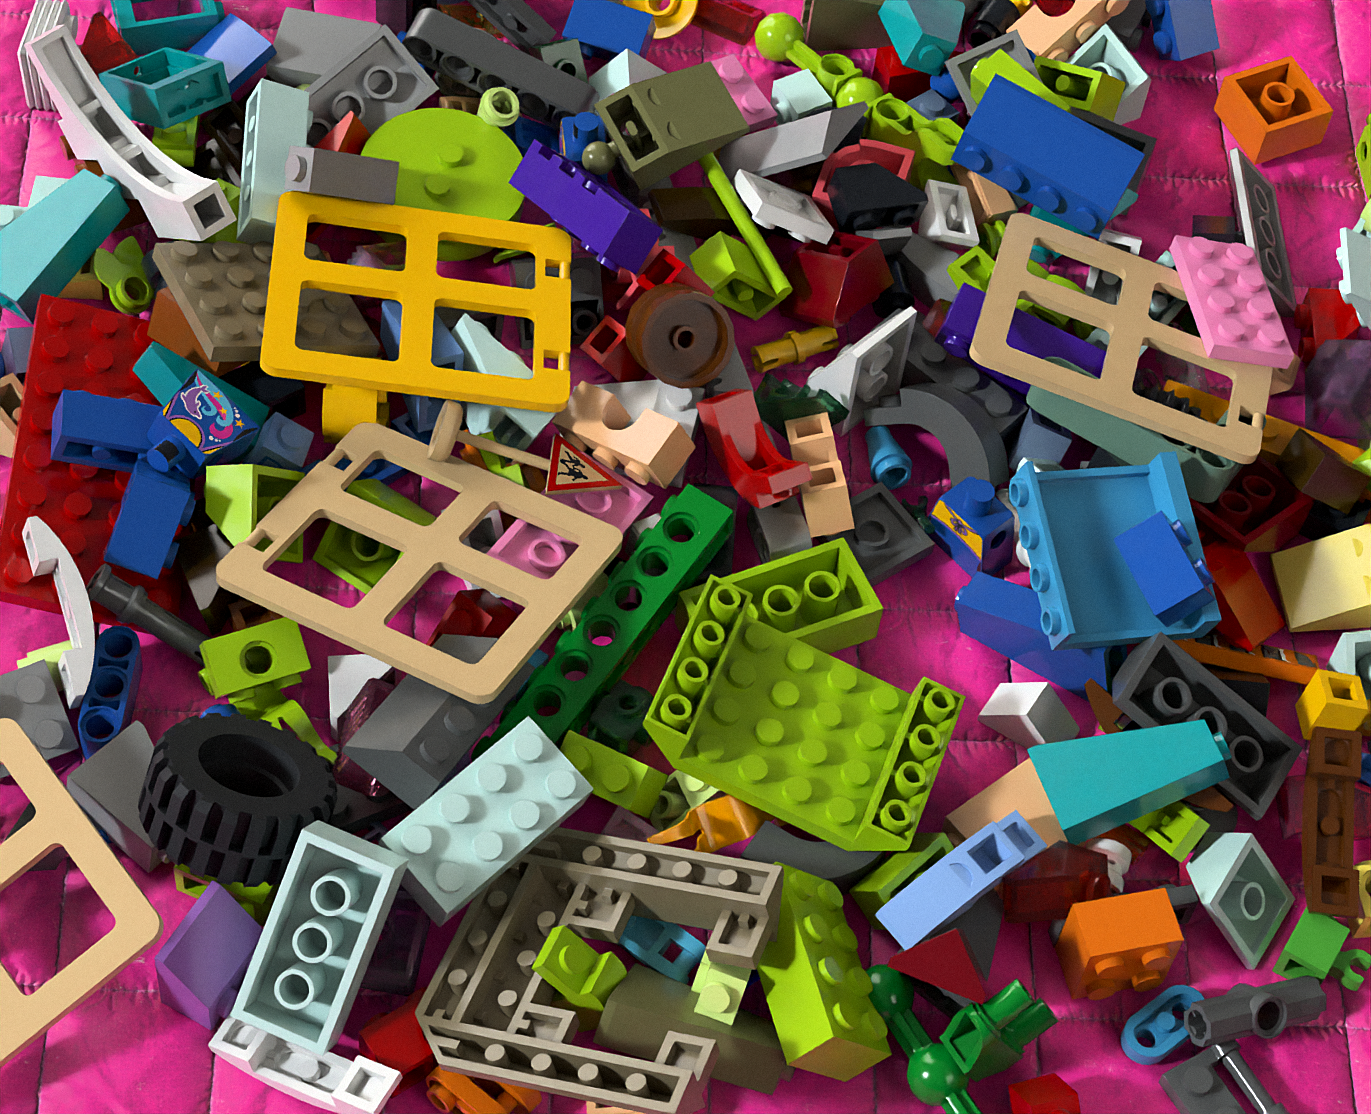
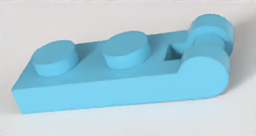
M632 915L617 944L648 968L686 985L690 981L688 974L697 963H701L706 948L702 942L675 923ZM671 943L682 950L673 963L662 956Z

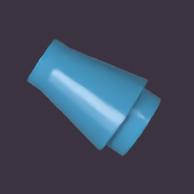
M883 425L872 427L865 434L871 478L877 484L882 481L888 490L902 487L911 478L912 460L891 435L888 427Z

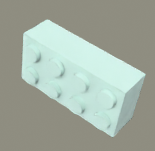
M528 716L380 839L378 846L409 858L400 884L437 926L440 927L585 803L594 788Z
M319 820L303 828L230 1016L324 1056L340 1039L409 858Z

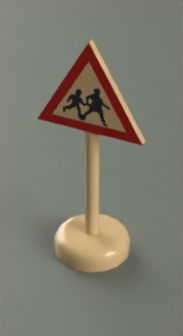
M447 399L441 408L429 444L427 458L436 462L445 461L449 457L455 441H459L548 471L545 495L618 490L623 486L556 432L553 436L549 460L459 430L463 417V408L460 403L451 399Z

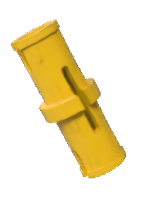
M822 325L799 333L792 330L786 332L781 339L752 347L750 350L751 354H757V356H752L751 359L758 373H763L791 362L797 365L805 362L806 357L838 348L839 342L837 340L832 341L838 338V334L835 328Z

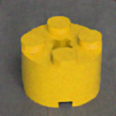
M363 357V358H370V359L382 360L381 357ZM326 383V388H323L322 434L325 436L323 442L338 444L356 425L363 422L378 423L389 428L390 402L387 401L388 391Z

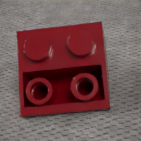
M834 231L827 245L811 239L810 243L802 244L793 251L787 279L793 290L780 302L779 312L782 317L836 329L847 324L851 320L852 315L865 305L875 302L880 297V293L894 283L878 239Z

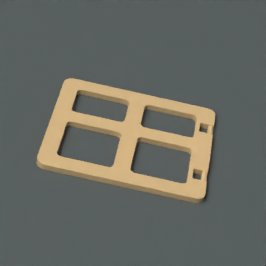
M1012 214L1004 231L969 349L971 358L986 368L1241 464L1253 463L1261 448L1262 427L1267 410L1273 367L1208 358L1201 338L1156 322L1149 317L1148 313L1153 291H1160L1188 302L1178 271L1028 214ZM1032 246H1041L1119 276L1123 283L1118 305H1111L1030 274L1026 268ZM1023 299L1107 331L1110 339L1100 379L1088 377L1010 347L1006 343L1017 300ZM1141 346L1151 347L1229 377L1233 381L1226 426L1215 425L1135 394L1132 386ZM1239 415L1252 419V424L1248 425L1238 421Z
M360 423L336 445V449L323 462L320 461L256 525V529L243 542H239L217 564V583L232 593L475 704L489 703L500 694L620 552L623 541L622 532L609 523L452 455H449L443 462L430 460L427 458L429 445L378 423ZM342 458L352 461L344 471L334 467ZM384 459L458 491L460 494L431 525L422 526L353 496L344 490L373 460ZM501 510L580 546L552 578L541 579L466 546L461 542L490 511ZM317 518L332 520L404 553L363 599L352 608L343 607L265 571ZM263 538L273 542L264 552L254 548ZM436 571H446L525 607L518 618L476 664L463 662L386 626Z
M9 718L0 719V764L5 765L34 805L36 814L30 822L0 845V892L55 848L64 847L113 914L116 924L113 930L31 995L24 994L0 959V1068L156 944L164 930L163 920L24 729L17 722Z

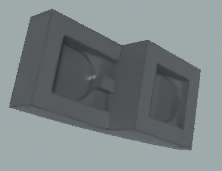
M912 227L855 231V234L857 236L878 239L884 256H895L911 239Z

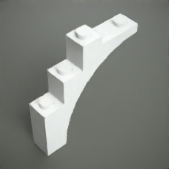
M58 25L24 44L62 117L58 124L76 158L80 160H98L104 174L113 178L122 187L121 195L123 198L138 199L157 237L203 241L237 220L218 181L200 177L181 167L162 153L125 115L97 78L66 25Z

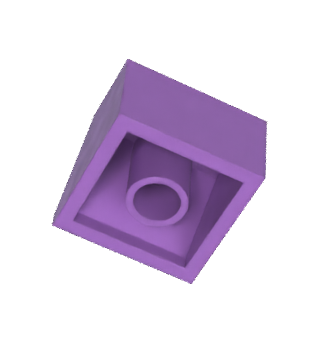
M213 880L154 958L161 1002L209 1030L214 1028L221 1017L226 1019L232 1011L263 928L223 886Z

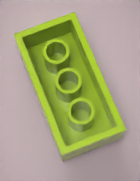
M844 537L721 578L753 594L745 615L827 654L877 637L884 608ZM706 583L678 593L674 622L681 636H683Z
M776 861L773 865L783 866L784 870L777 942H767L758 963L757 971L786 1063L793 1067L847 1082L892 1055L886 1039L888 1033L887 1026L867 996L873 990L872 982L862 968L856 950L858 941L854 932L847 924L842 909L843 897L837 886L831 881Z

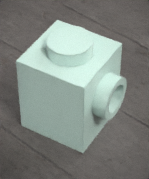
M808 68L773 81L770 104L778 114L775 119L778 126L802 119L813 110L828 106L832 107L833 100Z

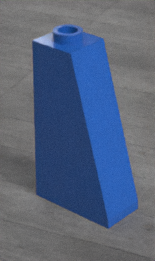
M979 571L976 572L967 586H963L956 596L954 608L958 612L960 632L1088 702L1084 684L1090 678L1094 679L1112 695V681L1128 657L1127 644L1052 651L1049 638L1044 634L1041 627L1040 617L1042 610L1038 593L1032 589Z

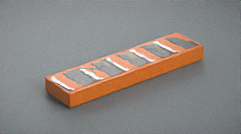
M1209 632L1201 638L1172 640L1198 662L1249 673L1263 674L1267 677L1305 685L1309 684L1317 669H1320L1316 655L1261 644L1252 652H1249L1246 649H1240L1231 645L1223 635Z

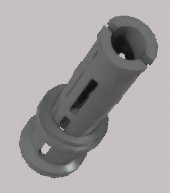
M106 563L96 571L86 587L90 602L95 601L116 614V620L121 624L133 622L205 668L199 645L203 641L212 638L148 599V593L141 585L133 587L111 573L112 567Z

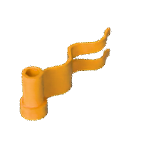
M727 794L691 809L687 812L683 821L648 837L647 840L648 843L661 845L689 837L701 829L702 833L697 838V847L694 851L711 854L720 848L755 835L766 820L770 822L773 820L778 827L790 823Z

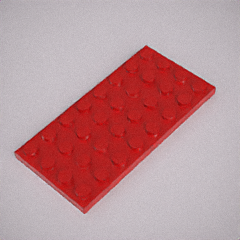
M41 293L36 308L0 524L1 602L63 615L53 574L33 576L22 531L28 517L38 516L50 527L68 550L79 570L85 588L96 571L106 563L112 567L111 573L133 587L141 585L148 593V599L175 616H179L184 572L177 555L170 570L162 567L158 579L104 561V552L119 515L121 500L132 473L50 460L53 412L63 389L71 391L83 390L94 395L117 399L129 398L140 403L163 406L133 371L135 363L153 341L157 342L147 335L150 321ZM190 478V491L194 492L195 479ZM190 522L187 527L178 525L172 541L189 535ZM95 601L90 602L93 622L110 626H125L133 631L152 635L133 622L121 624L116 620V614Z

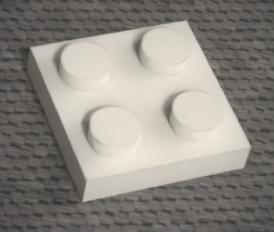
M742 169L737 171L732 185L741 196V202L752 212V219L756 223L768 229H774L776 225L787 229L791 236L805 243H810L811 239L827 245L834 229L810 196Z

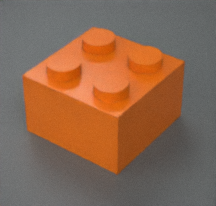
M1292 55L1225 76L1214 106L1216 114L1254 165L1322 143L1334 111Z
M1159 888L1072 904L1055 950L1071 999L1088 997L1090 1000H1101L1120 990L1134 988L1137 992H1144L1158 987L1163 983L1184 938L1166 888Z

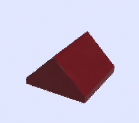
M955 928L891 956L887 967L982 1005L992 997L991 990L963 929Z

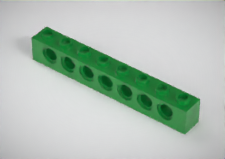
M689 483L679 496L673 494L663 506L660 514L661 519L653 529L646 528L639 536L634 547L635 552L626 563L623 561L619 562L613 569L608 579L609 586L600 597L595 595L588 601L582 611L581 622L573 632L567 630L560 637L554 649L555 655L546 666L539 665L534 670L527 683L528 690L518 702L512 700L506 706L500 716V725L491 737L486 735L477 743L471 755L472 762L528 716L559 750L568 730L579 734L677 606L678 593L690 589L733 533L734 511ZM677 535H686L691 538L686 542L672 540ZM653 568L665 571L660 576H650L645 572ZM626 602H633L639 605L638 608L632 611H625L619 608L621 604ZM600 636L609 637L613 640L604 646L592 643V640ZM572 671H580L586 674L584 678L578 681H571L564 677ZM545 706H553L559 709L556 714L548 717L537 713L539 709Z

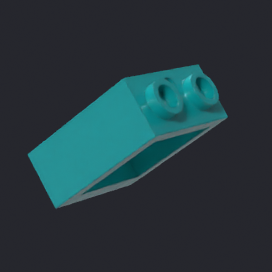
M110 0L124 57L149 54L164 47L172 49L193 47L225 18L221 1L198 0L201 9L200 13L136 22L131 4L154 0Z
M168 47L98 74L101 84L130 120L161 129L169 128L232 101L223 61ZM136 66H138L139 72L137 75L134 74V69Z

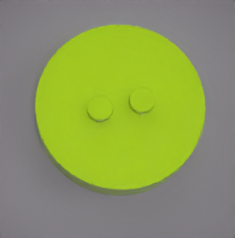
M424 108L409 111L381 125L370 136L362 150L361 156L399 162L394 205L519 222L521 219L525 195L508 182L523 157L514 142L501 129L487 124L479 116L449 108ZM375 231L385 242L406 253L407 240L405 236L397 233ZM441 240L438 242L437 261L471 259L488 253L496 247Z

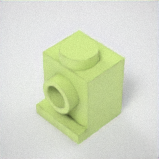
M705 950L691 991L700 994L694 1012L732 1025L752 969L711 962Z

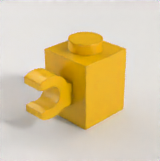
M1317 669L1295 704L1303 739L1311 740L1313 728L1316 726L1362 732L1363 736H1371V699L1366 700L1360 676Z

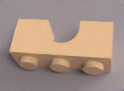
M1075 0L1073 7L1066 14L1058 17L1045 15L1035 4L1006 32L1009 33L1017 29L1025 47L1032 50L1035 55L1066 62L1069 55L1082 43L1091 38L1112 16L1123 12L1130 0Z
M583 380L569 397L567 407L563 411L558 412L552 420V423L563 436L562 438L577 450L592 455L595 460L611 470H614L616 467L623 469L628 476L642 485H647L648 482H651L666 489L696 448L679 422L647 408L633 425L624 429L631 420V417L616 396Z
M824 412L784 421L792 460L808 462L813 480L798 485L810 538L822 535L832 536L841 531L855 529L847 484L841 461L838 460L828 413Z

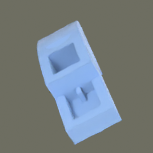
M1015 810L997 823L992 821L944 856L878 910L875 916L904 950L919 945L970 909L981 896L1040 856L1048 845Z

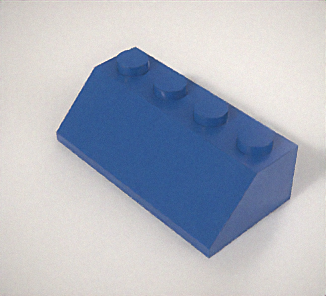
M996 73L967 124L951 160L1088 235L1099 239L1145 154Z

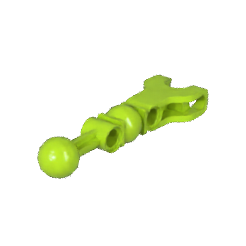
M779 12L769 14L759 22L754 34L756 48L765 59L774 63L789 62L791 60L802 70L808 68L833 100L832 107L841 108L865 101L869 108L863 116L869 119V125L864 129L862 136L867 137L868 140H876L915 151L910 184L923 192L925 191L928 179L959 185L946 167L956 163L951 158L964 132L954 121L949 118H937L934 121L926 119L902 100L894 98V95L891 93L885 94L878 82L862 77L863 71L859 68L856 69L854 63L844 55L827 54L823 57L819 56L804 44V30L796 17Z

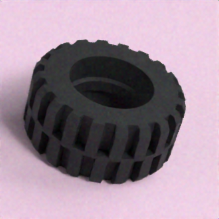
M207 713L201 719L195 715L169 728L157 741L138 800L139 818L145 833H149L148 835L153 845L158 850L164 849L167 858L176 865L184 864L189 867L190 873L202 878L204 875L217 878L218 883L231 885L232 882L243 883L244 887H258L263 882H266L269 886L281 884L301 830L317 820L326 824L330 823L338 799L336 795L338 789L329 764L323 756L317 757L316 749L307 741L302 743L296 739L295 733L286 728L283 730L271 726L272 722L260 718L258 721L246 719V715L234 713L230 717L222 716L220 713Z

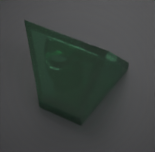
M768 373L765 374L753 394L760 418L787 441L784 423L786 420L827 412L832 427L845 420L850 412L826 390L819 389L816 396L809 397L811 388L808 385H804L802 388L785 378L780 382Z

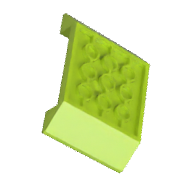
M711 574L642 723L644 728L673 768L846 851H907L966 696L924 676L912 694L745 615L753 594Z

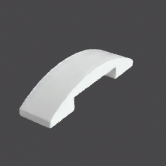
M38 516L28 517L22 535L33 576L53 574L72 649L63 651L57 666L68 707L73 709L79 707L86 693L94 662L95 631L90 601L79 570L61 540Z
M230 1014L208 1044L212 1052L263 1083L301 1101L339 1114H379L403 1078L399 1071L360 1055L356 1057L354 1062L329 1051L324 1056H321L233 1018Z

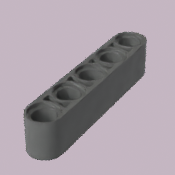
M424 8L418 12L402 41V44L418 63L481 94H484L491 88L504 87L510 89L519 100L520 113L559 132L561 119L575 117L581 112L594 114L596 110L594 104L600 100L598 92L588 83L433 8Z

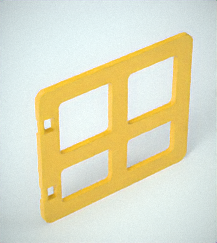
M299 191L285 192L279 197L260 367L264 372L275 377L551 413L563 411L567 407L570 397L571 237L564 230L555 227ZM318 222L401 234L407 240L405 269L402 271H392L309 259L304 255L307 224ZM447 240L530 252L535 256V288L523 289L443 278L436 272L438 242ZM545 267L560 269L559 277L545 276ZM309 288L391 299L400 302L402 314L398 360L386 361L299 349L295 345L300 291ZM442 306L524 317L532 320L534 323L533 378L522 379L434 366L431 362L434 308ZM544 358L558 359V369L544 368Z

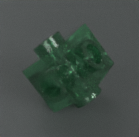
M620 679L611 692L604 690L594 702L591 709L592 715L589 718L587 738L632 758L641 745L647 748L654 741L642 725L654 697L646 689L640 686H632Z

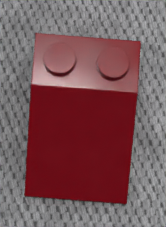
M1260 455L1257 456L1253 463L1244 464L1216 501L1203 503L1189 497L1193 515L1243 552H1274L1298 535L1316 500L1301 492L1278 468Z

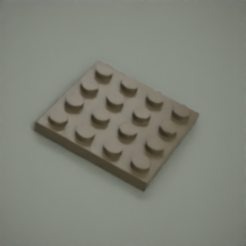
M187 241L155 243L152 258L210 362L260 361L273 243L266 241L256 243H231L227 241H217L215 243H190ZM305 242L304 255L307 258L328 262L318 244ZM309 288L300 291L295 345L299 349L355 357L377 356L380 344L349 294Z

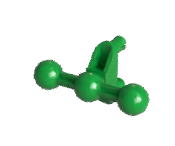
M877 964L865 969L873 986L872 992L867 994V996L910 1059L907 1081L912 1094L922 1103L930 1106H942L946 1114H983L966 1090L969 1078L978 1082L985 1077L1010 1068L1024 1057L1023 1054L1026 1052L1024 1047L1059 1022L1053 1011L1041 997L1034 1001L1025 986L1018 979H1015L983 1005L971 1002L961 1009L952 1018L945 1032L939 1036L943 1043H934L912 1011L915 993L909 976L887 967L888 964Z

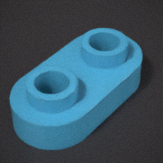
M1175 985L1166 989L1132 1015L1126 1022L1120 1037L1124 1053L1131 1060L1142 1065H1153L1163 1060L1191 1038L1188 1031L1184 1028V1020L1175 1018L1172 1011H1180L1184 1014V1011L1190 1008L1192 1002L1204 1000L1205 998L1199 991L1186 985ZM1143 1037L1148 1039L1152 1047L1142 1046L1137 1038Z

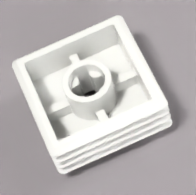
M36 0L17 52L26 103L30 109L35 106L38 110L43 107L46 112L49 109H52L54 113L58 110L24 44L58 25H66L73 39H76L78 18L70 14L69 3L66 0L62 2L59 0ZM77 45L83 55L82 45Z

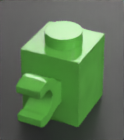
M1306 907L1272 971L1288 980L1306 975L1318 979L1320 986L1328 974L1337 979L1345 988L1357 991L1364 978L1354 973L1350 966H1357L1367 972L1371 966V955L1360 949H1352L1346 952L1340 951L1351 929L1340 924L1333 916L1310 914Z

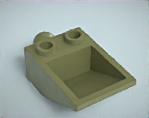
M709 61L630 84L594 104L601 123L612 142L608 144L601 141L590 143L583 151L582 163L591 174L604 175L613 168L615 159L621 157L637 187L642 191L750 131V127L713 64ZM626 128L629 133V136L623 134Z

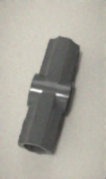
M1308 975L1259 987L1239 983L1233 986L1225 995L1192 1002L1190 1008L1184 1011V1028L1188 1031L1192 1043L1200 1047H1207L1251 1035L1272 1039L1278 1036L1285 1027L1318 1019L1321 1012L1326 1011V994L1322 991L1318 979Z

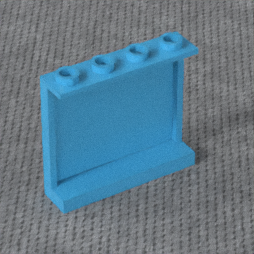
M1176 451L1160 452L1147 465L1035 472L1033 461H1027L1012 477L1009 484V498L1011 504L1017 509L1020 521L1019 538L1022 547L1027 549L1031 565L1030 583L1033 590L1038 593L1042 610L1040 617L1041 627L1044 634L1049 638L1052 651L1142 643L1160 631L1171 640L1201 638L1222 620L1217 600H1214L1171 626L1166 627L1155 617L1113 538L1162 510L1172 522L1180 519L1193 541V544L1187 547L1193 560L1195 561L1201 557L1206 564ZM1210 584L1208 587L1215 597L1213 586Z

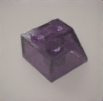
M1325 340L1317 349L1316 355L1305 370V429L1330 438L1371 439V340Z

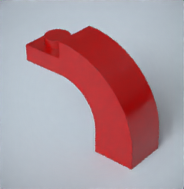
M734 388L696 402L704 431L719 465L735 490L750 505L762 509L800 494L798 485L813 480L808 462L786 459L773 446L761 422L752 390Z

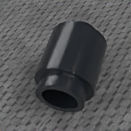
M987 0L968 27L967 39L972 48L1007 34L1006 30L1020 19V13L1015 4L1010 0Z
M889 255L884 257L894 283L880 293V297L872 303L874 313L881 318H887L898 308L907 309L915 304L905 266L896 257Z

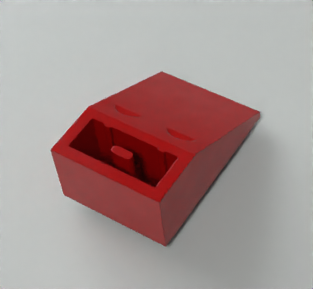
M1194 516L1206 564L1215 580L1212 586L1222 619L1215 628L1223 633L1224 638L1231 645L1252 652L1281 631L1286 623L1246 553Z

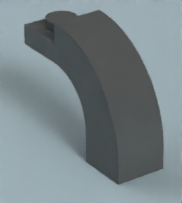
M918 382L899 389V394L878 397L879 404L863 409L865 426L914 424L931 432L941 443L946 453L951 488L967 477L986 480L993 487L1010 480L1006 450L996 426L988 414L974 400L959 390L938 383Z
M766 820L745 848L740 859L773 864L776 861L833 882L842 896L849 894V890L885 859L887 851H846L827 841L813 842L803 840Z

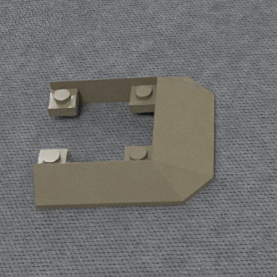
M556 827L473 898L415 1011L416 1018L441 1070L646 1114H691L706 1107L702 1093L720 1054L716 1040L668 1031L655 1062L572 1046L570 1044L580 1025L576 1012L549 1007L557 989L531 968L552 928L565 925L581 939L585 937L618 944L632 915L713 930L705 948L709 961L756 970L767 942H777L784 879L783 866Z

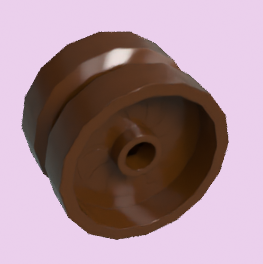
M678 282L659 284L644 292L631 307L625 324L626 345L634 361L664 384L681 389L700 387L717 378L728 365L735 346L734 326L726 309L712 297L703 294L698 289Z

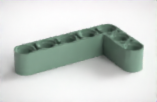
M1052 356L1043 359L1088 377L1100 379L1062 358ZM1031 385L1026 396L1028 405L1036 412L1100 448H1104L1131 465H1147L1160 452L1176 451L1188 497L1199 502L1211 503L1216 501L1244 466V464ZM1228 410L1215 425L1226 426ZM1239 415L1238 421L1248 425L1252 424V419ZM1265 417L1263 421L1262 430L1264 429L1267 422Z

